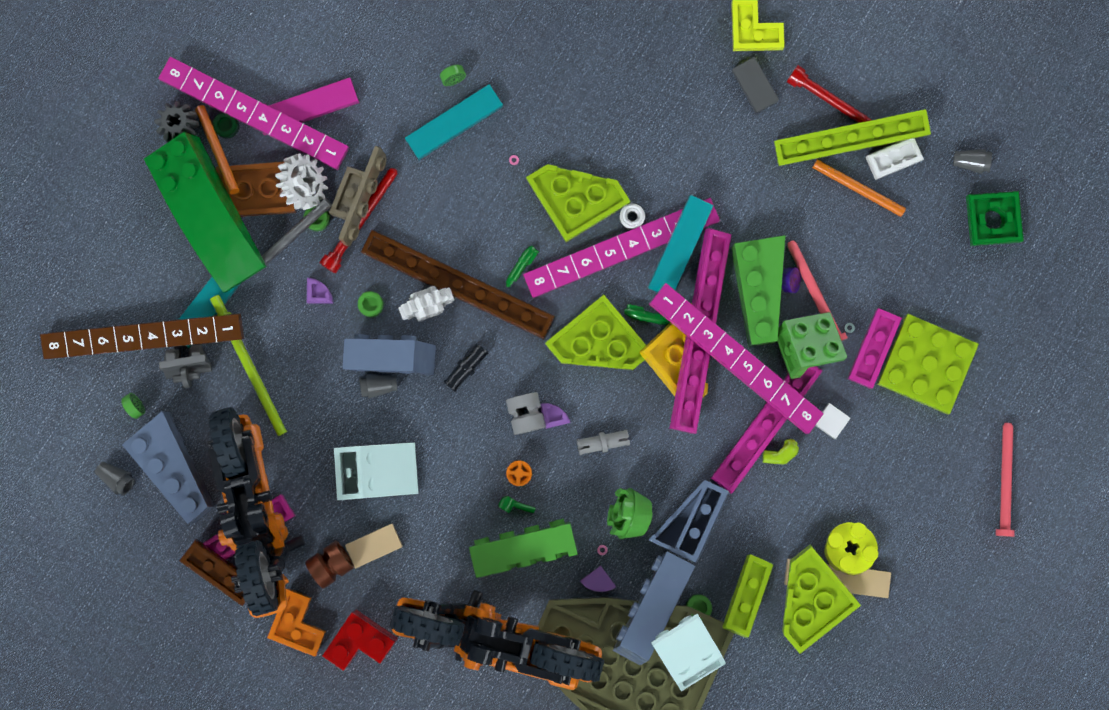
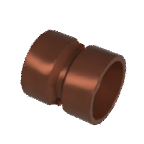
M334 541L325 547L323 554L317 553L305 561L311 576L323 589L336 581V575L343 576L354 568L351 558L338 541Z

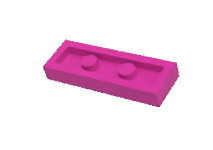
M880 308L875 310L848 375V380L873 389L902 319L901 317Z

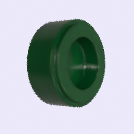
M223 112L215 116L212 124L216 134L225 139L234 137L240 127L237 119Z

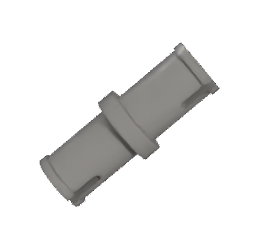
M627 429L609 434L601 432L598 433V436L576 439L579 455L596 451L604 453L608 452V449L630 445Z

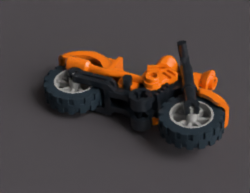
M228 407L211 412V415H209V428L211 429L210 436L212 440L207 442L209 446L207 450L211 459L216 488L222 492L224 503L217 505L222 530L218 531V536L222 546H230L235 551L234 560L238 570H236L237 575L231 577L232 583L234 582L235 593L243 591V597L245 602H247L250 615L260 618L285 610L287 605L285 584L289 580L282 574V571L285 569L290 551L305 545L303 536L300 535L284 543L288 536V529L285 526L282 514L274 513L272 496L268 485L269 481L265 473L261 452L264 449L260 426L252 424L248 415H236L235 409Z
M473 591L467 604L438 603L431 600L423 601L403 597L399 599L397 606L394 608L389 627L395 635L415 639L413 647L421 648L423 651H429L430 648L455 647V660L464 661V667L479 670L483 664L495 667L494 670L499 672H505V670L547 680L550 685L569 690L576 689L579 680L587 683L600 680L605 660L602 659V650L598 646L576 638L540 631L539 626L519 623V619L514 617L502 620V614L496 613V607L493 605L480 603V607L477 608L483 596V593L479 591Z

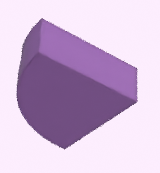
M307 278V303L333 304V297L327 286L317 279Z
M549 403L541 404L540 408L546 424L545 429L570 423L567 414L558 406Z
M601 565L580 580L585 587L597 592L609 591L616 587Z

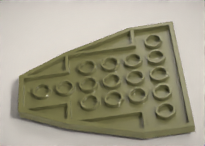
M609 597L549 599L537 625L539 630L594 644L602 650V659L605 660L599 681L587 683L579 680L578 686L574 690L559 687L581 710H701L718 669L681 691L655 649L649 661L642 665H638L612 651L618 641L616 637L622 625L625 626L630 618L627 616L634 602L638 603V600ZM676 605L664 631H670L677 627L683 618L691 616V614H698L724 658L734 633L722 628L724 622L689 606Z

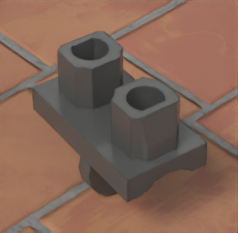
M195 345L189 348V357L181 358L179 350H166L164 361L159 362V369L164 372L167 379L173 378L174 383L182 382L186 389L192 387V380L200 379V373L212 372V364L206 357L202 345Z

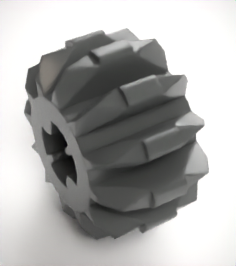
M175 101L173 107L169 103H165V112L158 110L157 113L162 117L154 121L159 126L156 131L159 135H163V140L169 142L183 132L196 136L197 133L192 128L199 127V122L194 120L198 115L195 111H191V107L188 104L182 106L179 101ZM175 120L179 122L181 121L179 126L176 124L173 125Z

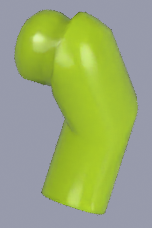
M785 440L783 447L779 451L764 450L762 462L787 464L798 454L799 447L796 440Z

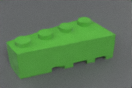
M785 236L735 243L731 248L748 347L772 344L778 341Z
M563 518L550 521V527L542 529L539 528V524L524 528L525 533L515 535L514 531L499 534L500 539L489 541V537L474 540V545L470 546L469 550L476 578L509 571L514 567L531 566L539 561L557 560L567 554L569 557L578 555L570 522L565 523Z

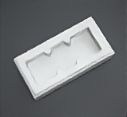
M915 138L898 142L865 157L875 180L924 160Z

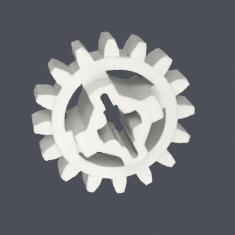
M299 153L285 158L284 163L278 165L282 172L275 175V177L280 179V183L276 184V187L283 190L280 193V197L286 196V204L294 203V209L296 210L300 208L307 210L317 206L320 203L319 200L325 199L322 191L328 190V187L323 184L327 177L321 175L324 168H317L318 160L310 161L308 154L302 156Z
M432 286L411 294L410 301L402 304L398 309L403 320H410L415 317L420 322L443 313L444 307L455 299L450 288L436 290V287Z

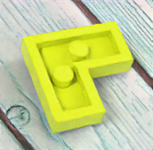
M732 0L733 51L784 49V23H758V0Z

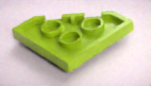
M549 164L526 177L527 182L566 243L631 203L619 182L610 178L605 179L580 171L558 168Z
M605 295L601 296L545 343L561 364L634 370L645 361L639 352L646 344Z
M808 545L790 560L782 628L783 635L801 654L861 606L811 545Z

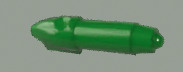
M529 246L518 258L516 265L505 282L507 287H510L513 282H517L526 266H530L539 251L534 246Z
M627 304L624 311L625 315L635 320L659 325H668L670 323L661 314L645 311L644 307Z

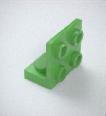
M830 312L785 320L778 328L777 342L790 379L800 378L809 367L844 361L847 358Z

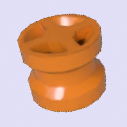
M514 461L507 468V479L515 486H523L531 480L532 469L524 461Z

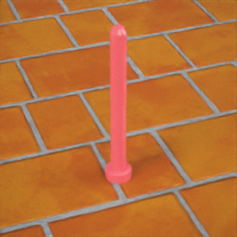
M794 240L788 242L787 248L819 313L830 312L797 243ZM834 320L841 341L847 339L848 337L846 333L844 332L841 334Z
M1004 423L1002 432L1000 529H996V536L1014 537L1015 530H1011L1012 423Z

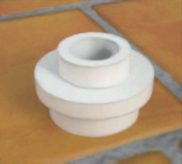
M628 204L620 212V221L628 229L640 227L645 220V212L637 204ZM629 213H635L637 215V219L635 221H630L627 215Z

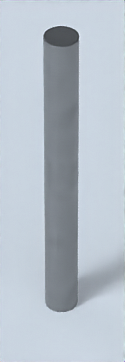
M325 198L261 256L265 265L269 264L323 215L332 204Z

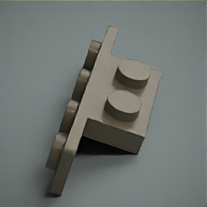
M374 147L365 172L347 166L329 211L332 216L345 220L339 235V240L345 246L350 247L352 242L357 239L360 221L362 217L366 216L368 211L369 198L371 194L375 193L379 173L386 166V154L381 147Z

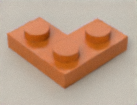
M288 588L286 589V608L276 614L267 638L316 657L326 631L303 622L312 597Z

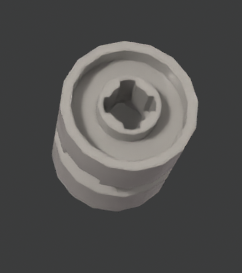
M538 392L506 400L508 412L514 416L511 421L514 435L546 428L543 413L538 412V409L541 407ZM523 408H527L529 414L523 415Z

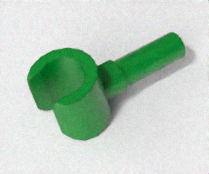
M503 496L498 503L499 508L510 513L513 506L533 514L536 507L522 504L510 496Z

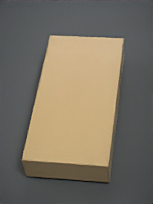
M393 523L345 545L355 569L403 547Z

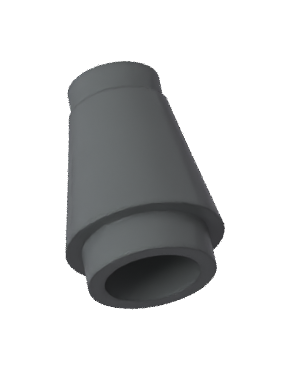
M986 149L955 151L953 166L980 174L989 172L992 152L986 151Z
M365 374V376L359 377L361 397L368 396V399L397 391L396 376Z
M101 462L95 470V474L115 494L126 495L135 484V478L132 477L131 472L106 462Z

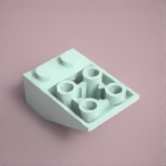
M415 442L334 448L337 500L419 494Z
M698 614L693 617L687 616L683 618L677 627L670 631H662L656 636V640L651 642L681 691L726 664Z

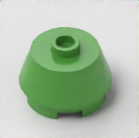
M619 488L615 492V495L618 496L615 505L610 504L608 510L607 525L612 526L610 534L618 536L619 539L643 536L652 521V503L648 498L632 488L627 490Z

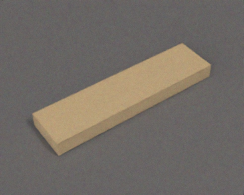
M787 559L784 581L785 585H787L788 582L789 563L791 559ZM827 564L852 594L882 598L889 597L891 572L868 569L858 575H847V573H843L840 570L837 571L830 564Z

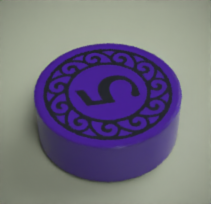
M787 267L783 270L782 290L785 293H796L801 283L800 272L797 268Z

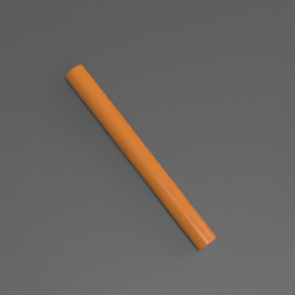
M204 105L197 106L195 108L229 193L236 194L239 192V187Z
M818 159L812 167L900 217L906 210L905 207Z

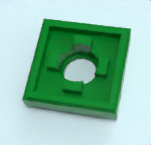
M1019 191L971 194L966 196L970 246L1021 243L1024 241ZM989 211H995L1001 217V224L996 229H990L985 225L987 224L985 214Z

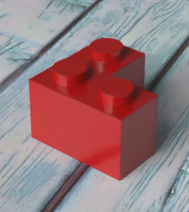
M356 609L347 618L322 657L344 671L359 650H361L381 664L398 638Z

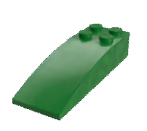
M183 132L144 158L178 225L224 293L266 268L256 245L198 136Z

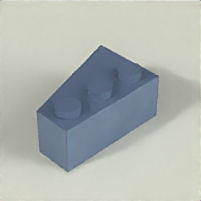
M354 334V339H344L343 370L375 373H420L434 376L436 345L416 341L417 336L401 335V340H393L391 335H378L377 339H370V335Z
M704 480L677 511L667 519L662 527L652 535L649 541L698 563L730 492Z

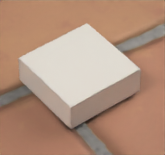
M828 403L822 411L824 413L815 426L833 439H836L850 420V417Z

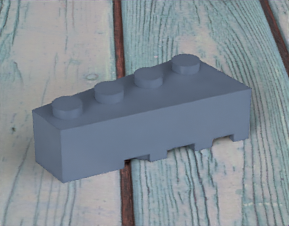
M161 411L124 442L122 446L187 524L196 523L213 509L215 505L194 466L195 463L183 443L184 440L173 422L174 419L171 413Z
M668 551L662 557L659 555L656 557L651 567L654 572L650 580L645 579L639 591L642 595L638 603L634 602L627 615L630 618L625 626L622 625L616 637L618 641L612 651L638 665L649 661L655 649L651 642L656 640V636L664 631L695 568L694 565Z

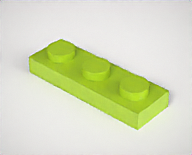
M751 554L746 556L722 628L744 638L749 637L773 567L772 563Z

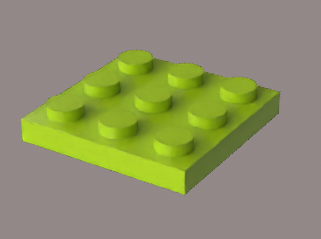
M906 314L877 385L948 415L952 411L979 344L915 316Z

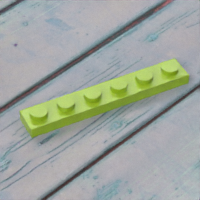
M924 109L775 140L774 147L778 166L928 136L931 135L927 110Z

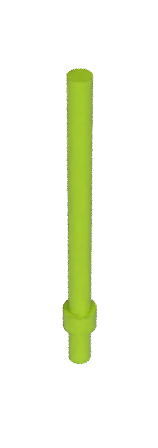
M220 295L210 298L217 315L231 314V312H227ZM242 340L231 341L277 436L286 433L287 430Z

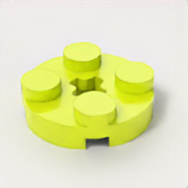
M847 522L840 524L830 532L826 540L824 551L827 561L834 569L847 573V575H858L865 572L878 557L877 541L872 532L862 523ZM847 542L857 546L855 550L856 555L845 551V548L848 546Z

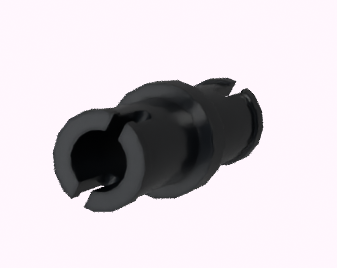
M476 343L467 356L457 362L458 366L443 381L444 384L456 392L467 377L475 373L474 369L489 353Z

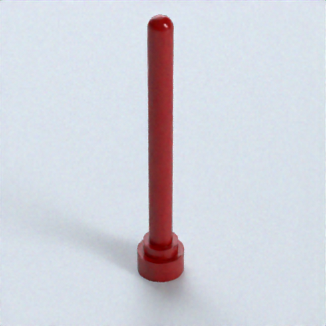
M799 65L796 66L787 80V83L793 87L798 86L801 88L803 86L858 123L872 121V119L809 79V75L805 73L806 70Z
M390 168L378 184L375 193L370 196L366 216L362 217L359 230L397 176L398 172L395 168ZM339 241L333 252H329L328 255L324 254L319 263L336 274L342 266L340 264L342 261L341 257L348 246Z

